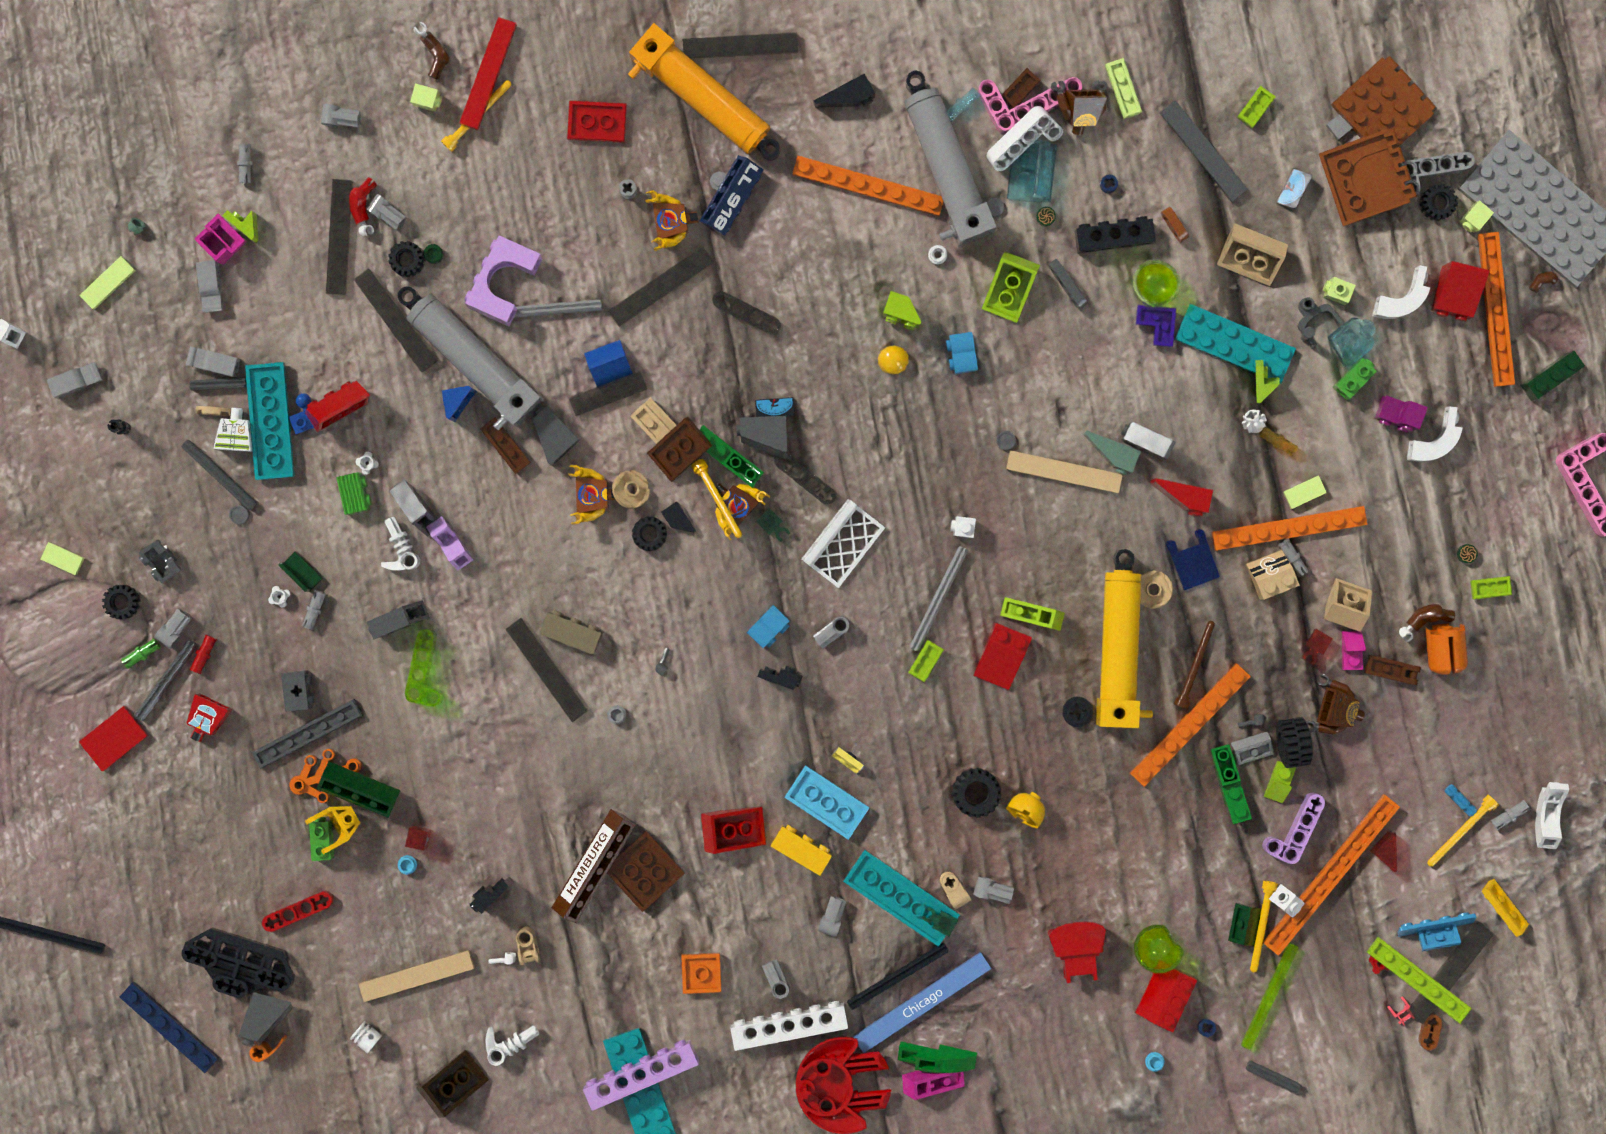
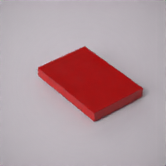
M569 101L567 139L625 143L627 103Z
M123 706L81 739L79 743L103 772L149 735L128 708Z

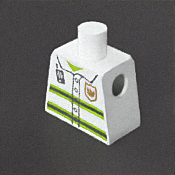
M231 408V419L222 418L220 420L214 449L253 452L250 421L242 420L243 409Z

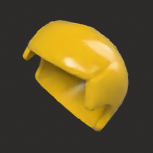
M895 345L887 346L880 351L878 356L879 367L883 372L889 374L903 372L909 363L907 352L902 347Z

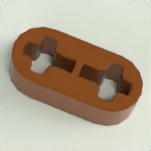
M1168 207L1163 210L1161 215L1178 242L1181 243L1189 238L1186 229L1173 209Z
M1428 1013L1423 1017L1418 1042L1425 1050H1433L1438 1045L1442 1027V1020L1438 1015ZM1434 1017V1020L1437 1021V1023L1433 1024L1431 1028V1025L1428 1023V1020H1432ZM1430 1033V1039L1433 1041L1432 1043H1428L1427 1046V1044L1424 1042V1039H1428Z

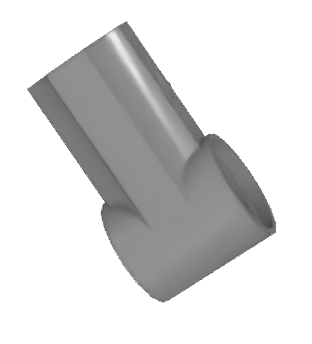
M323 104L322 125L359 128L361 121L360 111Z
M379 194L374 197L366 208L377 218H381L396 230L402 227L407 218Z
M177 609L169 621L157 631L155 638L169 649H172L181 638L180 634L192 618L185 611Z
M838 616L815 633L813 637L824 649L848 631L850 626L849 620L845 616ZM838 620H843L846 623V628L839 630L836 628L835 623Z
M978 876L973 895L987 900L994 899L1010 904L1014 888L996 883L992 879Z
M830 896L825 915L822 916L819 924V932L834 937L837 936L846 900Z
M775 959L762 965V968L772 988V994L776 998L782 999L788 995L790 984L787 982L778 960ZM783 984L786 987V992L783 994L778 993L776 986Z

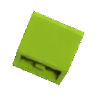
M890 291L882 316L886 318L885 321L894 325L897 322L904 324V328L912 331L915 328L919 329L921 320L910 298Z

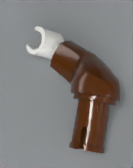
M420 22L419 24L423 28L422 31L419 32L414 27V32L422 35L420 40L434 59L428 76L439 80L444 66L450 62V57L437 38L430 31L426 32V25Z
M1431 604L1419 608L1406 622L1409 626L1402 627L1399 630V634L1406 642H1409L1413 639L1411 632L1413 629L1418 631L1426 623L1439 620L1453 622L1454 618L1449 616L1455 617V611L1443 609L1439 604Z

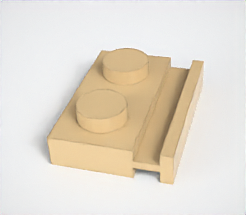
M651 397L631 415V418L656 444L677 426Z

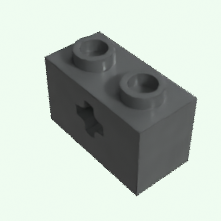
M308 670L281 673L285 712L311 709L314 704V695L310 693L312 676L308 674ZM295 689H302V692L295 693Z

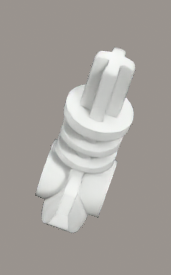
M395 517L385 520V524L392 536L389 538V541L395 542L396 545L393 547L398 548L399 551L396 553L399 558L395 562H381V566L390 570L416 569L420 565V557L411 551L413 546H409L408 542L410 540L405 539L407 532L401 531ZM410 555L415 560L412 566L406 564V558Z
M531 1026L520 1034L516 1031L513 1033L514 1038L509 1037L508 1042L497 1043L493 1027H489L486 1034V1050L489 1063L494 1066L501 1065L508 1055L513 1056L514 1051L518 1053L519 1048L523 1050L527 1048L526 1043L539 1035L538 1029L535 1026ZM499 1051L502 1054V1059H495L493 1052Z

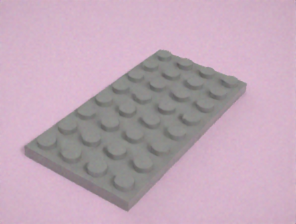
M1510 130L1506 131L1458 188L1473 203L1480 200L1494 213L1491 218L1575 288L1579 286L1606 253V210Z

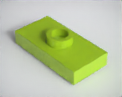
M1260 86L1237 118L1252 129L1276 96Z
M1510 576L1470 580L1472 599L1512 595Z
M927 640L908 673L925 682L944 649Z

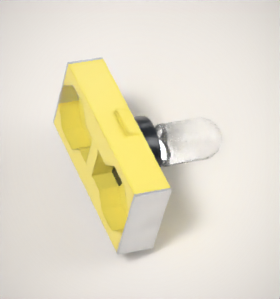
M855 743L850 752H846L838 747L831 755L855 774L859 773L864 766L856 760L855 756L861 749L859 743Z

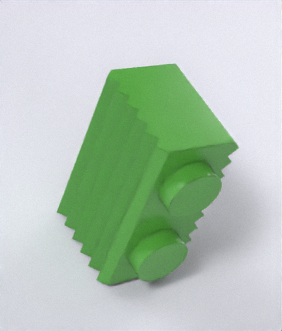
M356 472L336 477L345 515L370 510L369 506L372 505L370 495L366 493L365 487L368 484L365 475L362 476V473Z

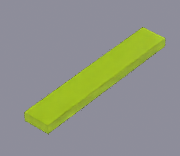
M1377 937L1366 953L1459 1024L1462 1023L1472 1009L1381 938Z

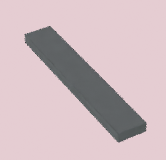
M1176 100L1160 112V115L1231 202L1248 190Z
M352 699L251 753L259 768L262 769L363 715L355 699Z

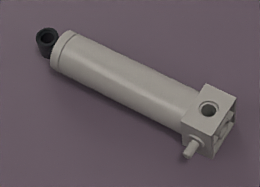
M917 70L910 72L907 75L906 88L911 93V97L906 99L904 104L950 217V230L940 233V239L943 241L954 237L958 247L993 234L996 230V224L987 202L983 203L938 88L927 89L924 74ZM913 78H918L921 84L913 86L910 81ZM974 222L977 225V227L972 228L968 225V223Z
M408 286L399 290V302L410 310L406 320L474 384L500 412V419L493 425L497 430H500L507 421L519 428L544 402V399L533 388L506 366L435 296L429 294L422 298L415 289ZM411 292L413 299L406 302L404 297L407 293ZM519 399H523L522 406L517 408L516 402Z

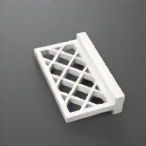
M847 499L801 560L839 588L885 527L854 502ZM857 510L862 514L863 522L852 524L851 516ZM874 523L879 527L875 534L867 535L866 524ZM863 525L864 536L854 537L853 526ZM843 527H850V538L840 539V530ZM865 538V547L862 550H855L854 540ZM851 540L852 551L842 552L841 541ZM838 542L839 553L829 554V544ZM853 553L854 561L852 564L843 565L842 555ZM840 555L841 566L830 567L829 556ZM826 557L827 568L819 569L814 565L818 558ZM841 569L842 576L838 582L831 578V570Z

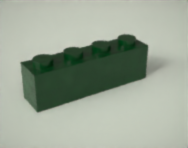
M328 761L317 786V789L387 818H389L400 793L399 789Z

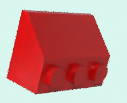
M348 381L337 392L330 391L324 395V399L321 401L314 400L309 403L305 414L318 433L367 405L370 394L357 381L353 383Z
M1159 960L1135 1013L1157 1026L1174 1032L1197 983V979Z

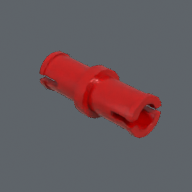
M205 635L200 649L196 650L197 655L189 670L198 674L202 673L207 659L211 657L210 653L217 641L216 638Z

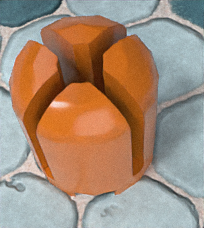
M1449 623L1432 625L1431 630L1425 628L1428 666L1430 670L1441 675H1449L1451 671L1453 674L1465 670L1468 665L1465 625L1460 624L1459 628L1449 626Z

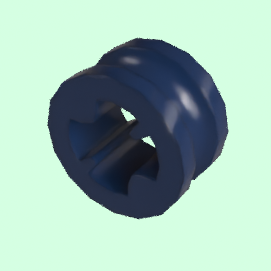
M1113 175L1104 176L1100 182L1101 190L1105 193L1114 192L1118 186V180ZM1112 180L1114 187L1106 188L1104 181Z
M1202 1019L1198 1023L1197 1029L1201 1035L1210 1037L1215 1033L1216 1025L1209 1019ZM1204 1023L1211 1024V1028L1209 1027L1211 1029L1210 1032L1202 1031Z

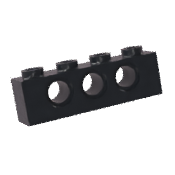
M1147 216L1137 217L1136 221L1120 219L1117 220V223L1109 224V221L1099 222L1098 226L1081 224L1074 231L1077 254L1149 245L1156 242L1153 218L1148 219ZM1135 227L1138 230V236L1130 235L1129 228ZM1111 230L1119 232L1118 239H1113L1110 236ZM1091 233H1099L1100 241H1093Z

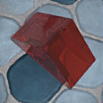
M1388 831L1370 849V852L1389 870L1397 872L1396 833Z

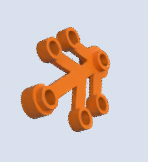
M333 749L323 751V759L315 776L309 778L307 777L312 766L316 765L317 758L314 755H308L305 758V765L300 775L293 777L289 784L294 794L301 795L306 792L316 797L320 803H325L329 800L330 795L328 793L321 792L310 785L319 784L328 761L335 757ZM327 751L332 753L331 758L326 757ZM309 757L314 759L313 764L308 763ZM352 758L342 767L358 773L362 769V762L357 758ZM351 763L356 764L355 770L350 768ZM297 782H301V789L296 787ZM322 793L326 795V800H321L320 795Z

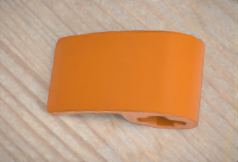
M287 1035L282 1037L274 1050L265 1041L259 1046L254 1045L250 1049V1058L255 1062L265 1060L285 1042ZM262 1049L264 1053L258 1054L257 1050Z

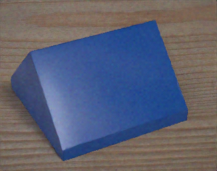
M620 340L584 353L589 370L598 389L634 376Z
M470 386L441 390L446 418L456 422L477 391Z

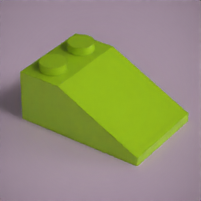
M1004 251L982 309L1017 323L1040 265Z

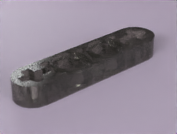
M719 291L713 295L712 301L717 309L767 334L775 335L780 331L781 323L776 317L726 292ZM723 295L725 296V301L729 303L730 299L734 301L730 304L729 310H727L728 305L724 303L718 305L716 298H720ZM735 304L743 305L744 310L741 314L733 312ZM753 312H758L761 315V319L757 323L750 320V315ZM764 316L768 317L766 321L769 323L775 321L778 328L770 331L769 326L764 324V327H761Z
M788 454L786 461L789 464L793 461L795 464L790 467L789 472L785 470L787 468L785 464H778V456L775 455L774 463L777 468L821 503L829 505L835 501V491L791 455ZM795 467H800L803 470V475L799 478L792 475V470ZM809 479L817 480L818 486L816 489L811 490L807 487ZM821 485L825 486L822 489L824 492L828 493L830 491L832 493L831 501H824V496L821 493L818 496L815 494Z

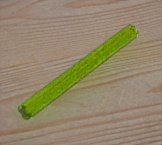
M1292 943L1287 945L1244 1036L1241 1046L1246 1049H1252L1299 949L1298 946Z

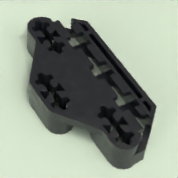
M213 927L185 942L181 953L182 958L186 962L205 968L213 979L212 985L217 992L236 998H242L247 994L265 988L285 991L294 983L295 975L288 963L290 959L285 950ZM206 936L207 939L212 940V943L200 940V938ZM223 942L226 945L238 948L237 951L223 947V950L220 949ZM193 949V953H196V954H195L194 956H192V952L189 951V950ZM248 950H250V952L264 956L263 959L249 955L248 958H246ZM210 954L212 955L211 958L214 959L212 962L210 961V958L207 957ZM276 958L277 961L283 962L284 966L274 963V966H272L273 959ZM267 972L266 975L269 977L265 979V975L262 973ZM283 977L285 978V982H287L285 985L283 984V981L280 980ZM221 979H224V983H227V984L223 986V985H222L223 982L220 981V980H221ZM240 984H242V988L245 989L244 991H240L241 988L238 987Z

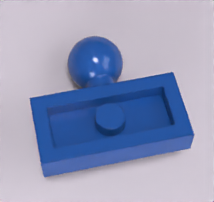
M301 393L296 398V404L303 409V412L289 416L295 434L314 428L305 414L306 408H308L307 405L311 403V397L306 393Z

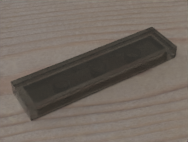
M637 371L569 397V401L575 416H579L647 390V386L641 371Z

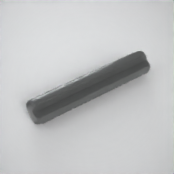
M246 378L191 380L189 383L190 390L192 391L247 388Z
M1249 1061L1246 1066L1247 1071L1294 1093H1298L1301 1085L1298 1082L1262 1065Z

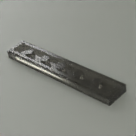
M797 32L682 39L683 52L691 59L798 53Z
M332 179L326 294L346 295L351 221L349 195L353 187L352 180Z
M702 246L609 309L608 312L620 327L714 262Z
M367 269L354 279L355 283L418 369L424 372L435 364L437 360L406 320L403 313L372 271Z
M520 618L507 627L506 631L569 719L574 722L588 711L524 620Z
M1477 921L1461 941V944L1457 946L1433 976V979L1450 991L1494 934ZM1419 994L1406 1012L1423 1024L1437 1006Z

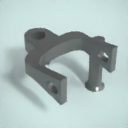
M1310 297L1302 299L1298 304V309L1303 318L1299 321L1297 327L1302 334L1301 340L1303 342L1307 341L1311 349L1317 345L1312 338L1315 335V330L1312 327L1305 328V326L1312 318L1321 313L1328 312L1339 329L1346 325L1329 304L1317 307L1314 300Z

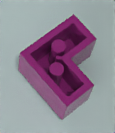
M1386 395L1381 399L1375 419L1380 420V424L1388 427L1390 425L1397 426L1398 431L1404 433L1413 432L1421 428L1428 407L1412 401L1404 402Z

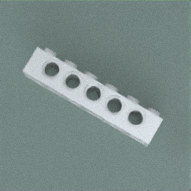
M832 1001L828 1003V1006L812 1005L808 1010L802 1011L801 1008L790 1010L788 1014L776 1012L771 1014L772 1017L756 1016L753 1017L752 1021L745 1022V1019L736 1020L730 1027L734 1050L737 1051L848 1029L844 1003ZM824 1013H829L832 1019L825 1022L821 1019V1016ZM805 1017H811L813 1023L805 1025L802 1020ZM790 1020L794 1023V1027L787 1029L783 1025L784 1022ZM772 1024L776 1029L774 1032L769 1033L765 1030V1026ZM754 1028L757 1034L755 1036H748L746 1030Z

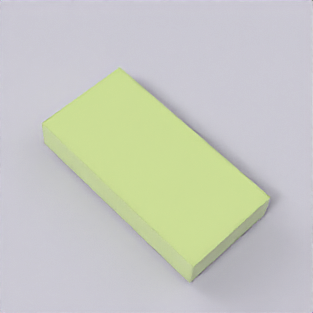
M1319 475L1283 491L1290 509L1327 493Z
M48 542L40 560L77 575L85 558Z

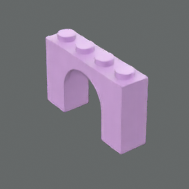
M498 236L497 240H493L490 246L491 252L489 256H486L482 262L481 267L483 268L480 274L477 273L473 280L474 286L472 290H469L465 296V304L475 312L510 326L517 308L514 304L491 293L490 280L493 274L503 267H515L535 276L542 257L541 254Z

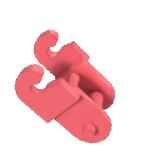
M1402 996L1401 1000L1405 1004L1403 1010L1395 1013L1390 1006L1387 1008L1393 1017L1399 1019L1398 1023L1405 1026V1021L1411 1017L1415 1019V1017L1413 1016L1414 1012H1410V1006ZM1407 1011L1409 1014L1401 1019L1399 1015Z

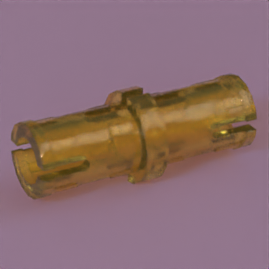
M1267 426L1259 434L1260 438L1273 444L1274 448H1279L1290 456H1293L1298 449V446L1285 439L1284 435L1275 433L1267 428Z

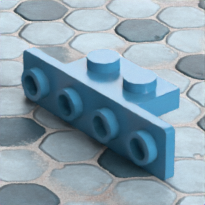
M1466 912L1453 918L1444 916L1437 921L1427 919L1415 925L1406 923L1399 928L1397 932L1398 937L1417 934L1422 952L1460 945L1461 939L1457 926L1474 923L1476 914Z

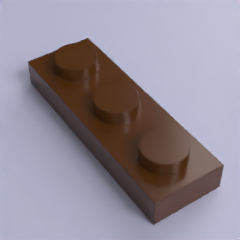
M494 417L480 430L512 471L517 474L531 462L503 426L500 430L493 426L498 421Z

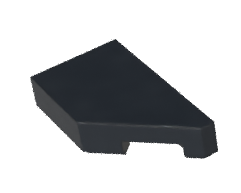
M678 502L661 511L671 528L692 533L696 532Z

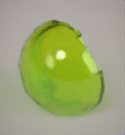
M1148 260L1140 264L1134 272L1132 288L1138 301L1148 307H1157L1171 302L1178 297L1181 281L1175 268L1167 262Z
M1151 925L1144 928L1137 935L1134 942V955L1143 969L1155 974H1164L1175 969L1184 955V950L1173 940L1170 931L1165 925Z

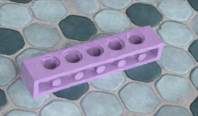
M685 1039L678 1041L674 1044L675 1047L662 1048L657 1051V1055L652 1057L646 1055L640 1058L639 1062L632 1065V1062L625 1064L621 1067L622 1070L615 1072L612 1070L603 1075L604 1078L599 1080L593 1078L587 1081L583 1092L591 1110H596L699 1065V1059L691 1040L687 1042ZM678 1054L681 1057V1061L673 1062L671 1056ZM661 1062L664 1068L656 1070L653 1064ZM641 1069L646 1073V1076L639 1078L635 1071ZM618 1078H626L628 1080V1084L620 1085L618 1083ZM600 1086H609L610 1092L603 1093Z

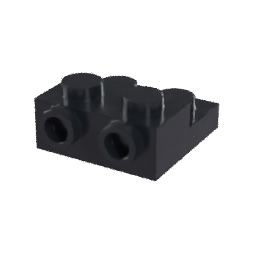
M765 666L764 669H760L757 677L794 690L795 686L799 687L803 676L796 673L797 669L786 666L785 669L781 668L779 675L775 674V669Z
M510 877L506 880L501 878L493 887L491 885L486 888L482 886L472 896L474 900L469 904L475 912L482 914L514 881Z

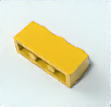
M782 825L771 843V847L821 876L832 857V854L829 853L830 849L822 844L820 846L814 844V839L806 834L803 837L797 834V829L791 825Z

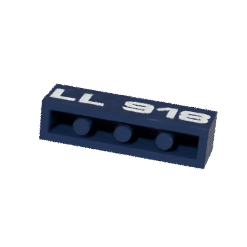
M738 155L701 217L700 222L714 232L725 236L730 231L736 216L740 214L744 202L750 197L754 185L760 180L764 169L748 158Z

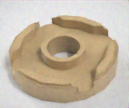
M635 470L624 471L614 479L612 493L615 500L621 506L634 509L642 506L648 500L650 494L649 483L641 473ZM628 485H632L635 488L634 494L629 493Z
M1155 570L1143 573L1140 582V604L1152 609L1160 608L1167 604L1173 593L1172 582L1168 576ZM1151 584L1158 586L1159 591L1156 595H1151L1148 591Z

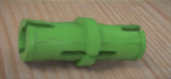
M153 638L142 647L138 646L134 652L122 658V663L124 664L131 660L124 665L129 669L139 661L146 660L148 655L160 649L161 646L156 644L152 647V645L158 642Z

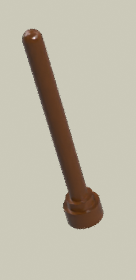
M1208 621L1182 693L1175 698L1173 705L1187 710L1189 708L1190 698L1188 696L1215 626L1213 621Z

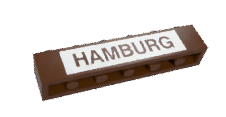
M610 809L551 907L562 918L577 924L636 826L625 815Z

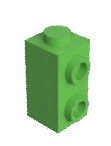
M1359 359L1333 388L1345 400L1351 399L1377 372L1374 369L1375 365L1369 359Z
M321 817L309 824L311 861L335 858L334 849L325 854L321 852L322 849L334 843L331 820H326V817Z

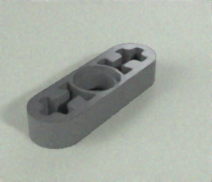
M1057 259L1050 262L1048 266L1074 305L1079 310L1086 306V299L1062 264Z

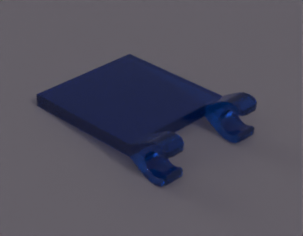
M1201 529L1194 532L1199 544L1179 552L1175 541L1169 540L1166 542L1184 591L1220 577L1207 543L1205 532Z

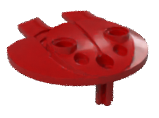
M834 1037L820 1042L805 1055L797 1071L796 1095L801 1109L815 1125L832 1133L850 1134L866 1129V1119L859 1114L860 1111L885 1109L891 1095V1089L864 1092L853 1091L852 1075L861 1072L889 1070L886 1060L879 1051L854 1054L858 1047V1039L853 1037ZM821 1062L828 1065V1068L824 1071L819 1070L817 1067ZM823 1101H829L832 1106L825 1109L821 1104Z

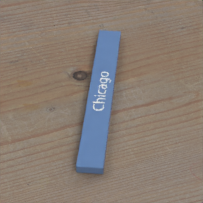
M979 952L855 1034L853 1038L858 1039V1046L865 1053L991 969L990 965L982 953Z

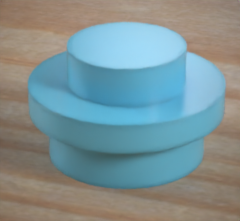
M405 855L398 861V869L403 874H412L417 868V861L413 856Z
M1151 1052L1146 1056L1145 1065L1150 1071L1157 1072L1164 1067L1165 1061L1160 1053Z

